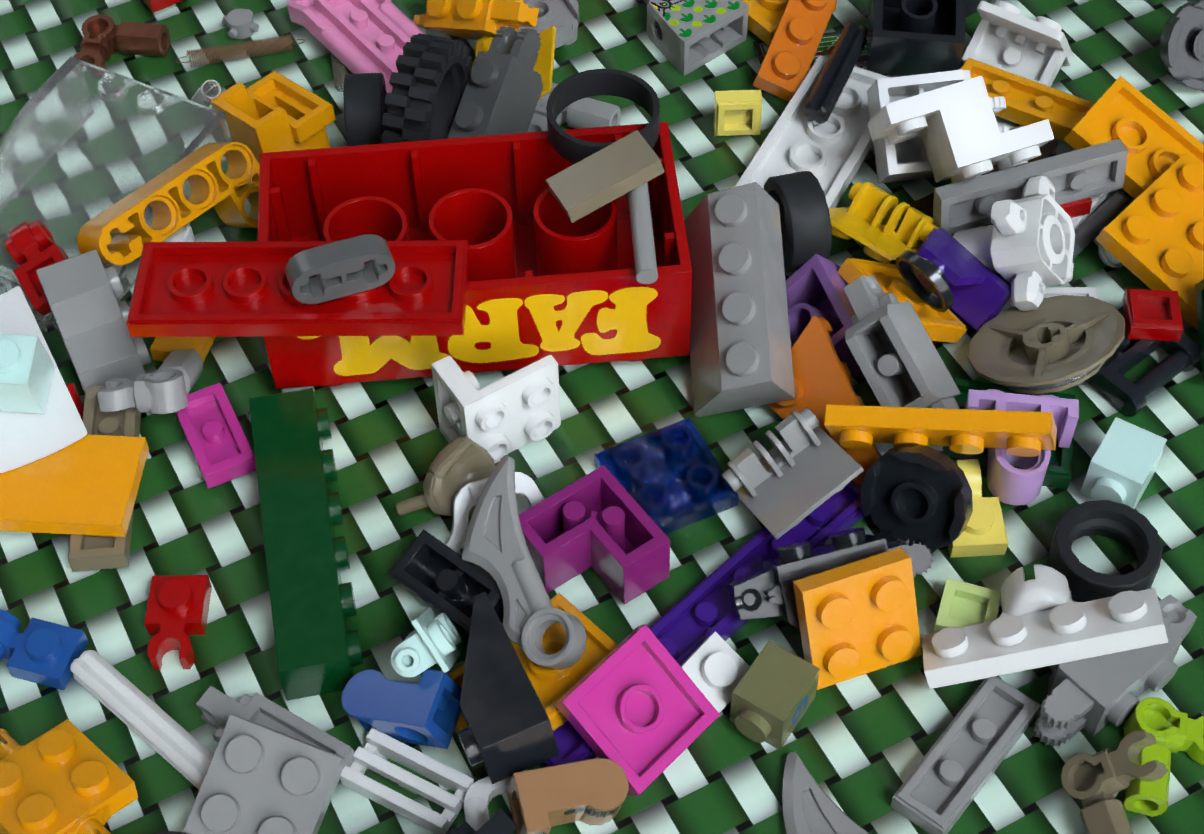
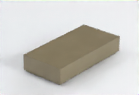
M636 130L546 179L551 194L571 223L663 174L665 171L660 158L640 132Z

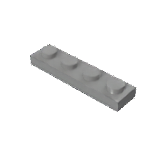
M1115 139L934 188V225L943 228L952 235L956 231L992 224V205L996 201L1021 199L1023 188L1029 178L1045 176L1052 182L1055 188V201L1059 205L1121 189L1124 185L1128 150L1120 139Z

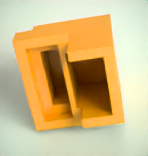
M276 71L268 74L248 88L241 82H238L219 94L217 98L210 100L223 142H240L248 146L259 165L260 153L331 148L325 127L336 120L332 104Z

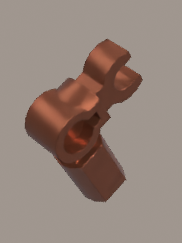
M107 15L91 16L82 24L81 30L84 37L80 45L81 51L71 58L69 65L75 80H80L83 72L92 68L96 81L102 82L108 73L105 61H109L111 55L118 51L127 55L165 58L170 46L169 30L163 24L121 21L120 25H115L113 19Z

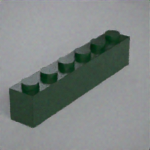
M312 388L249 398L277 665L286 699L288 701L342 691L347 682L354 676L353 666L364 664L359 632L358 630L348 631L346 617L356 616L357 611L352 583H342L340 570L350 569L345 536L335 537L334 525L344 524L339 492L329 493L328 482L337 481L338 477L333 449H323L322 440L332 439L327 407L317 409Z

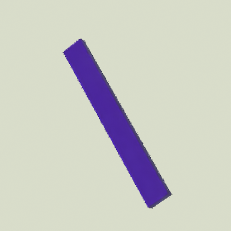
M851 480L841 491L831 496L806 516L797 526L791 528L777 540L764 527L649 629L680 666L715 631L726 641L750 620H740L735 617L728 584L763 570L762 561L778 557L777 548L809 541L812 548L823 546L832 534L851 529L865 516L861 508V486ZM567 720L553 731L560 755L538 765L545 768L595 759L597 755Z

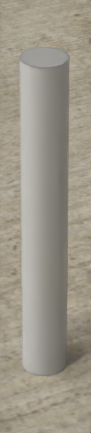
M648 182L627 193L636 279L641 284H651L658 279Z

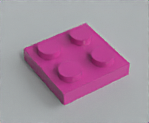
M646 624L636 627L555 703L556 707L599 758L616 762L624 770L628 778V793L630 796L640 795L720 716L718 711Z

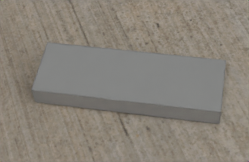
M997 676L986 678L894 794L890 807L929 834H948L1038 715L1041 704Z

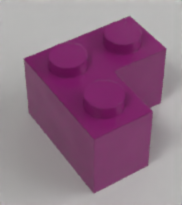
M604 465L519 514L527 547L547 593L592 567L625 605L669 578L670 539Z

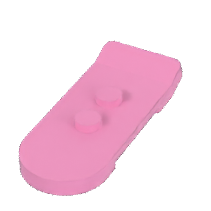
M290 0L286 3L290 20L304 26L353 74L382 73L387 93H392L393 86L389 81L392 72L398 73L396 60L399 55H404L403 46L406 42L411 41L413 35H418V33L425 34L391 2L392 0Z

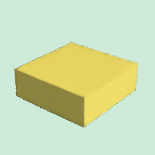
M761 89L715 91L714 136L760 135L763 101Z

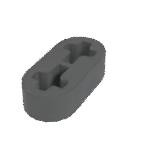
M366 234L301 251L288 261L285 273L295 299L301 303L316 304L382 286L392 278L396 265L386 240L378 235Z

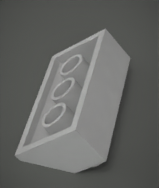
M757 182L709 193L684 220L692 266L690 362L694 415L697 417L795 399L779 204Z

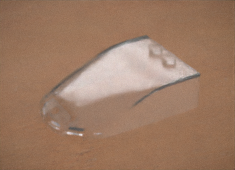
M70 57L23 106L0 140V295L16 286H20L41 332H48L46 325L56 324L52 312L43 316L34 309L13 270L20 265L12 258L3 243L5 239L10 237L9 231L25 220L32 223L39 219L50 231L55 243L64 249L68 258L81 255L77 246V236L81 227L86 222L201 146L208 143L232 142L225 113ZM223 155L221 159V168L223 173L226 174L228 169V162L226 157ZM186 179L183 185V193L188 200L191 194V186ZM149 204L144 211V219L148 226L151 225L153 220V211ZM110 233L112 238L118 234L127 235L126 233ZM141 256L126 265L103 264L104 268L115 267L125 294L135 285ZM123 296L117 297V298H116V299H117V302H118Z

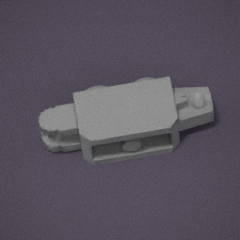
M873 275L861 276L845 286V293L855 312V315L851 316L854 326L845 331V342L880 406L960 409L955 397L961 393L910 301L899 302L892 292L885 294ZM928 445L940 452L943 451V446Z
M1168 595L1159 601L1168 643L1056 664L1047 682L1048 695L1042 702L1040 716L1035 722V737L1040 739L1039 742H1044L1045 746L1051 745L1054 747V745H1058L1060 747L1061 743L1065 744L1067 739L1070 740L1083 728L1094 736L1109 722L1116 727L1121 725L1140 703L1138 697L1144 691L1150 688L1153 692H1158L1175 675L1178 665L1173 662L1183 639L1192 629L1197 616L1190 609L1185 608L1178 599Z

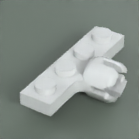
M1034 564L1035 579L1025 581L1023 567H1020L1005 579L1001 587L1002 614L999 618L964 627H947L935 633L922 635L924 673L929 688L933 689L1168 643L1156 588L1141 591H1124L1111 597L1087 602L1072 601L1071 591H1069L1065 575L1052 567Z

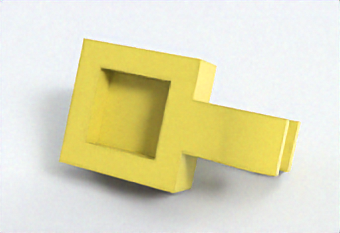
M978 459L956 460L955 463L964 471L972 490L973 512L966 529L955 541L948 545L950 558L1005 555L1009 543L999 497H982V478Z

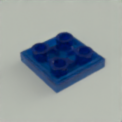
M690 418L594 454L596 469L604 465L665 534L738 506L737 491L734 492L722 477L723 469Z

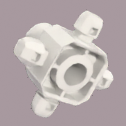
M1045 176L1029 178L1023 188L1021 199L996 201L992 205L991 223L993 225L956 231L953 235L960 244L995 274H1000L1011 284V300L1021 311L1037 310L1043 301L1045 287L1069 283L1073 278L1074 263L1072 261L1075 231L1072 219L1055 201V188L1052 182Z

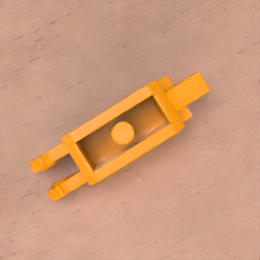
M423 0L427 3L426 14L414 15L413 22L420 28L436 30L454 37L478 40L483 35L495 37L494 34L503 26L515 28L517 32L519 27H536L539 8L528 7L527 4L523 3L524 0Z

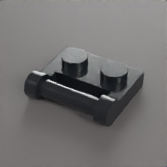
M1122 306L1118 309V311L1124 317V311ZM1125 326V338L1114 354L1105 361L1099 371L1087 380L1111 398L1114 407L1120 414L1126 417H1133L1144 409L1147 402L1146 399L1180 372H1189L1201 363L1200 346L1184 333H1182L1180 341L1127 339ZM1159 347L1168 353L1166 358L1134 383L1123 376Z

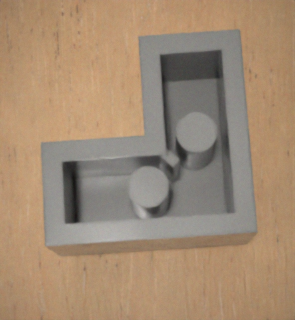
M95 249L36 270L84 394L87 386L105 385L107 379L129 378L135 380L139 374L145 373L143 365L151 363V359L143 338L130 337L126 326L129 307L126 300L117 302L116 298L125 295V292L114 266L104 268Z

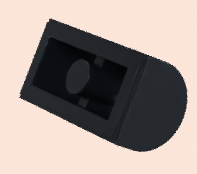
M424 529L389 572L395 580L439 612L445 613L450 620L468 633H470L474 597L485 591L501 623L503 622L504 605L496 581L471 562L462 560L461 555Z

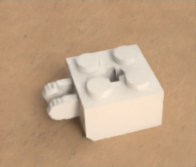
M962 69L877 79L867 90L870 120L886 104L971 79L970 70ZM989 97L994 113L1006 109L1004 97ZM998 125L1000 134L1009 131V127ZM917 131L918 135L916 137L889 145L887 138L873 142L878 184L934 177L920 131Z

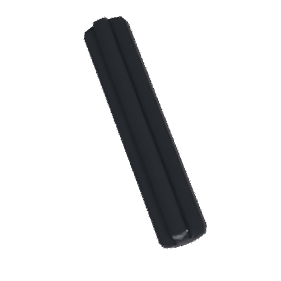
M854 22L848 23L845 26L805 104L806 111L804 116L808 121L815 120L819 124L828 121L867 43L868 29L866 26H858Z

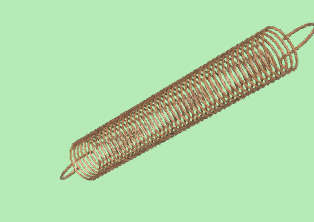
M287 34L285 38L283 35V39L282 36H278V38L276 36L274 40L272 37V41L271 38H267V40L265 38L263 42L262 39H256L254 43L252 40V44L251 41H247V43L245 41L243 45L242 42H238V44L236 42V45L234 43L232 47L231 44H227V46L225 44L223 48L222 45H218L216 48L214 46V49L213 47H207L205 50L204 48H198L194 52L193 50H187V56L189 54L190 61L177 63L190 62L192 67L191 57L193 61L194 56L197 67L196 55L197 63L199 57L201 66V56L202 65H206L204 53L206 62L207 56L209 60L210 55L212 64V58L213 62L214 57L216 61V55L219 63L218 54L221 63V57L222 62H224L223 56L225 62L226 59L228 62L227 53L229 61L230 56L231 61H233L232 55L234 59V54L236 60L237 57L239 60V55L241 59V54L243 58V53L245 59L246 56L248 59V55L250 58V53L252 58V52L254 57L255 55L257 57V54L259 57V53L261 56V51L262 56H264L263 50L265 56L266 53L268 55V52L270 55V51L272 54V50L273 54H277V51L279 54V50L281 53V49L283 53V48L284 52H288V50L290 52V48L292 51L291 43L296 40H292L291 35L289 34L288 36Z

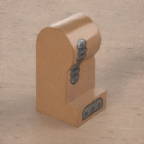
M603 758L513 773L506 792L513 822L518 826L515 829L516 834H549L552 826L579 820L589 825L608 823L617 815L627 796L629 784L624 770L616 762Z

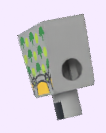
M643 0L647 4V35L649 39L683 76L747 40L749 5L741 0Z

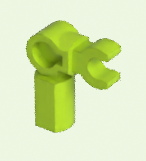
M1149 697L1143 699L1126 720L1123 728L1124 736L1133 731L1141 730L1154 735L1157 742L1141 750L1138 758L1139 764L1144 765L1147 762L1157 760L1166 765L1168 772L1162 778L1153 782H1144L1138 778L1131 780L1129 787L1125 789L1124 806L1128 811L1154 817L1163 814L1168 808L1171 753L1177 754L1179 751H1184L1192 760L1200 765H1204V716L1196 720L1188 718L1187 713L1175 710L1169 702L1161 698Z

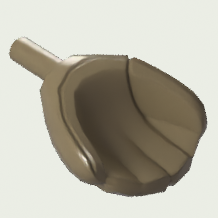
M460 436L452 440L431 462L423 483L424 494L396 503L398 514L402 516L429 506L433 513L453 516V499L458 490L469 482L490 477L496 467L494 459L485 448L467 436ZM476 505L471 508L468 517L472 516Z

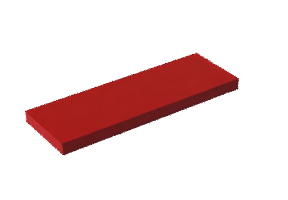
M468 240L386 241L396 265L395 273L388 282L375 289L316 304L301 303L295 299L285 273L286 265L295 254L301 251L337 241L144 242L126 326L130 337L464 335L469 267Z

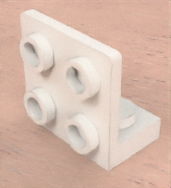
M450 355L431 364L439 430L449 443L460 436H467L485 448L494 459L495 464L510 452L532 441H539L548 437L561 425L558 362L552 355H548L483 388L480 387L473 373L469 370L463 372Z

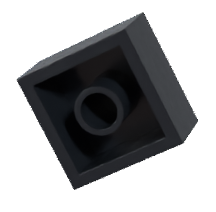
M869 0L866 70L878 74L910 76L959 69L965 46V0Z

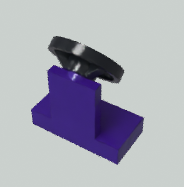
M943 228L933 229L917 253L906 250L896 258V266L901 276L922 301L938 312L944 313L949 308L953 309L976 331L983 324L996 317L1011 297V287Z

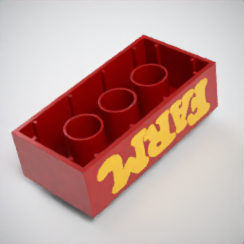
M660 122L659 137L653 147V151L660 158L665 172L648 181L658 279L651 284H641L636 279L627 193L571 223L551 194L546 179L574 164L561 157L554 150L548 138V131L260 153L257 241H340L360 235L373 234L382 237L386 241L468 240L469 244L464 335L263 336L276 389L307 386L332 387L344 383L417 377L433 378L431 364L449 355L463 372L469 370L472 373L522 369L548 355L554 357L558 362V366L612 361L635 362L648 358L690 355L692 266L668 122ZM648 123L567 129L564 131L581 140L607 143L616 142L636 130L640 132Z

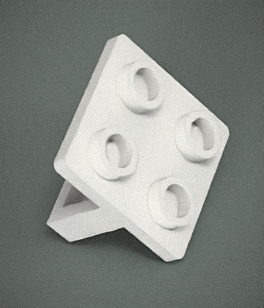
M983 0L980 1L977 11L982 19L961 59L963 63L969 57L1051 87L1062 64L1070 66L1074 58L1065 34L1061 32L1062 26L1043 16H1037L1035 21L1019 15L1020 9L1002 0H996L994 5Z

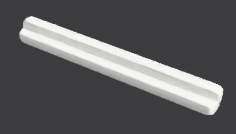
M86 650L79 658L74 659L70 666L74 679L200 790L214 754L96 651Z

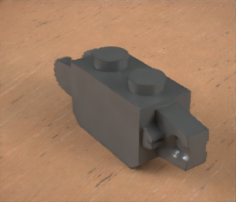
M500 27L497 33L494 34L495 39H492L489 51H478L448 134V139L527 133L543 89L541 75L533 70L541 45V38L537 30L525 28L521 29V32H517L512 27Z

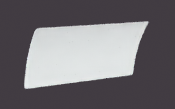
M16 286L0 295V334L38 336L54 365V371L44 414L0 411V473L42 459L87 435L86 427L20 286Z

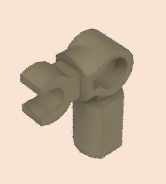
M1144 730L1133 731L1120 741L1118 749L1115 751L1106 748L1093 755L1081 753L1067 760L1062 769V785L1069 795L1082 801L1084 809H1081L1080 816L1087 834H1133L1122 802L1114 798L1119 791L1128 788L1130 781L1135 778L1144 782H1153L1162 778L1168 772L1166 765L1157 760L1147 762L1144 765L1139 764L1138 758L1141 750L1157 742L1154 735Z

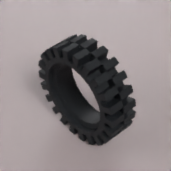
M418 33V35L411 37L410 42H406L403 46L404 55H399L396 60L398 73L392 72L389 82L393 86L392 93L386 92L385 103L389 104L388 113L383 114L382 125L387 126V130L381 135V144L448 139V134L471 73L472 57L468 56L470 50L463 41Z

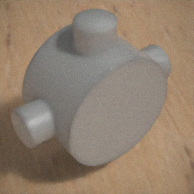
M235 9L230 11L227 16H223L222 23L228 26V36L230 38L245 39L258 31L259 25L253 22V12L251 10Z

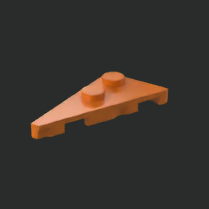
M814 315L791 348L795 399L767 405L783 419L787 418L792 411L796 410L800 413L807 407L820 422L819 427L832 438L824 426L826 404L864 406L861 396L857 395L853 389V377L847 363L840 361L829 336V333L833 331L830 323L825 318ZM872 443V448L866 450L849 449L839 445L864 469L862 473L853 479V481L861 486L867 470L880 458L875 443Z

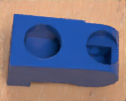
M372 669L355 674L347 682L343 689L341 701L342 707L347 714L359 720V723L368 733L371 728H374L401 742L448 749L462 711L460 707L462 689L443 671L427 669L423 672L420 683L415 684L388 680L381 672Z

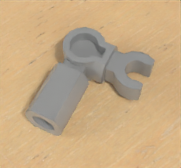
M552 83L551 92L558 85V83ZM551 92L538 100L527 133L548 131L546 107ZM583 98L567 106L555 121L559 126L567 123L568 127L574 129L619 126L621 110L619 106L591 98Z
M195 349L172 350L158 371L139 374L135 380L129 378L107 379L105 381L106 389L97 390L100 411L113 412L137 407L139 412L168 414L186 408L188 406L187 394L203 372V362L200 355Z

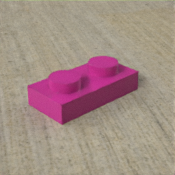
M221 382L187 394L188 406L175 412V415L208 489L256 471L255 455Z

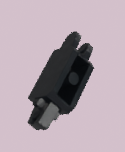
M853 528L836 532L831 535V544L812 548L809 541L788 544L777 548L778 557L762 561L763 570L728 584L732 608L735 617L740 620L777 617L788 625H792L800 630L793 581L899 547L911 557L914 578L916 574L921 576L923 572L927 573V569L931 568L930 565L934 562L932 560L933 554L930 553L931 549L921 542H914L905 538L903 540L897 539V541H886V538L865 534L864 528Z

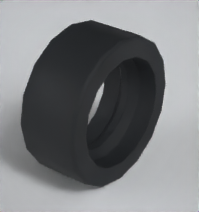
M382 73L345 75L343 97L347 146L381 144V135L387 130V126L382 125L383 114L388 113V104L385 103L386 84Z
M810 171L769 177L764 184V190L779 204L784 269L786 271L797 270L815 254L828 259L832 245L831 221L825 194L818 179Z
M1109 500L1086 501L1070 508L1058 521L1047 562L1049 567L1065 575L1072 599L1076 602H1087L1111 597L1124 591L1150 589L1160 567L1163 547L1158 531L1146 516L1130 506ZM1092 535L1115 539L1126 546L1137 561V567L1126 575H1107L1095 572L1079 561L1072 551V543L1083 536Z

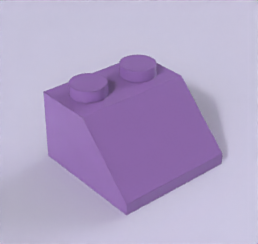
M815 254L786 280L791 348L814 315L823 317L830 323L833 330L829 333V336L840 361L847 363L850 373L854 378L861 372V369L845 342V331L854 326L851 316L855 315L844 290L848 283L837 273L841 266Z

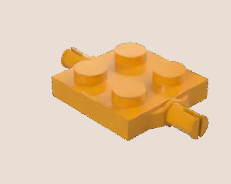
M68 719L24 746L15 741L7 730L0 729V834H111L104 827L113 814L138 799L135 782Z

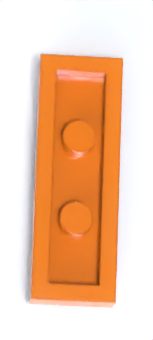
M788 0L755 77L753 86L790 102L808 73L837 0Z

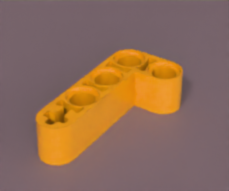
M240 142L208 143L86 222L81 227L77 236L79 251L81 254L96 249L102 264L126 265L141 256L144 242H162L212 207H214L220 219L230 227L258 228L260 165L249 147ZM223 155L226 157L228 162V169L226 174L223 173L221 168V159ZM186 179L191 186V194L188 200L183 193V185ZM247 197L249 198L251 204V210L248 216L244 209ZM148 204L153 211V220L150 226L146 224L144 219V211ZM110 233H126L127 235L118 234L112 238Z

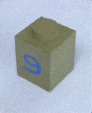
M768 641L732 692L729 721L734 723L737 729L748 739L758 743L765 741L780 750L816 698L820 668Z

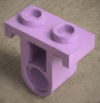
M969 389L964 409L1052 412L1057 427L1056 438H1058V447L1061 448L1070 447L1079 419V400L1059 398L1054 395L1035 396L1005 393L996 389ZM988 448V489L994 497H999L1001 502L1013 506L1025 505L1034 501L1040 494L1051 457V450H1041V454L1034 457H1021L1007 453L1006 448Z

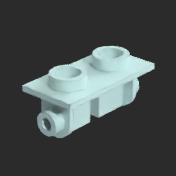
M429 606L411 622L416 630L411 632L392 652V666L403 677H415L436 663L439 664L445 673L450 670L461 654L456 647L457 644L462 642L457 629L445 613L436 616Z

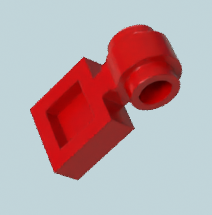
M36 219L30 223L28 220H25L9 231L10 237L5 239L3 243L12 258L20 265L13 272L37 312L45 316L51 312L36 270L69 258L64 249L55 243L52 234L42 221Z

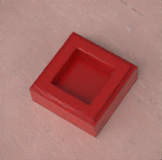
M1125 289L1122 303L1127 339L1180 341L1184 328L1178 291Z

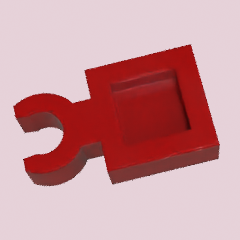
M208 575L152 576L144 624L149 636H153L149 641L147 654L154 670H161L162 658L171 650H179V659L183 669H191L193 666L195 651L189 635H205L212 590Z

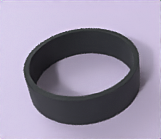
M615 69L587 70L566 78L551 92L546 107L548 138L554 150L573 164L614 143H596L581 140L566 133L555 120L567 106L583 98L610 95L635 102L651 117L650 122L640 131V134L652 149L658 140L660 130V104L658 96L646 81L634 74Z

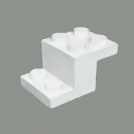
M982 76L886 104L867 123L873 142L887 138L889 145L914 138L918 135L917 131H920L936 183L948 179L955 183L978 177L981 174L994 170V165H997L1000 171L1028 163L1027 160L1041 155L1039 149L1041 146L1054 139L1048 119L1000 134Z

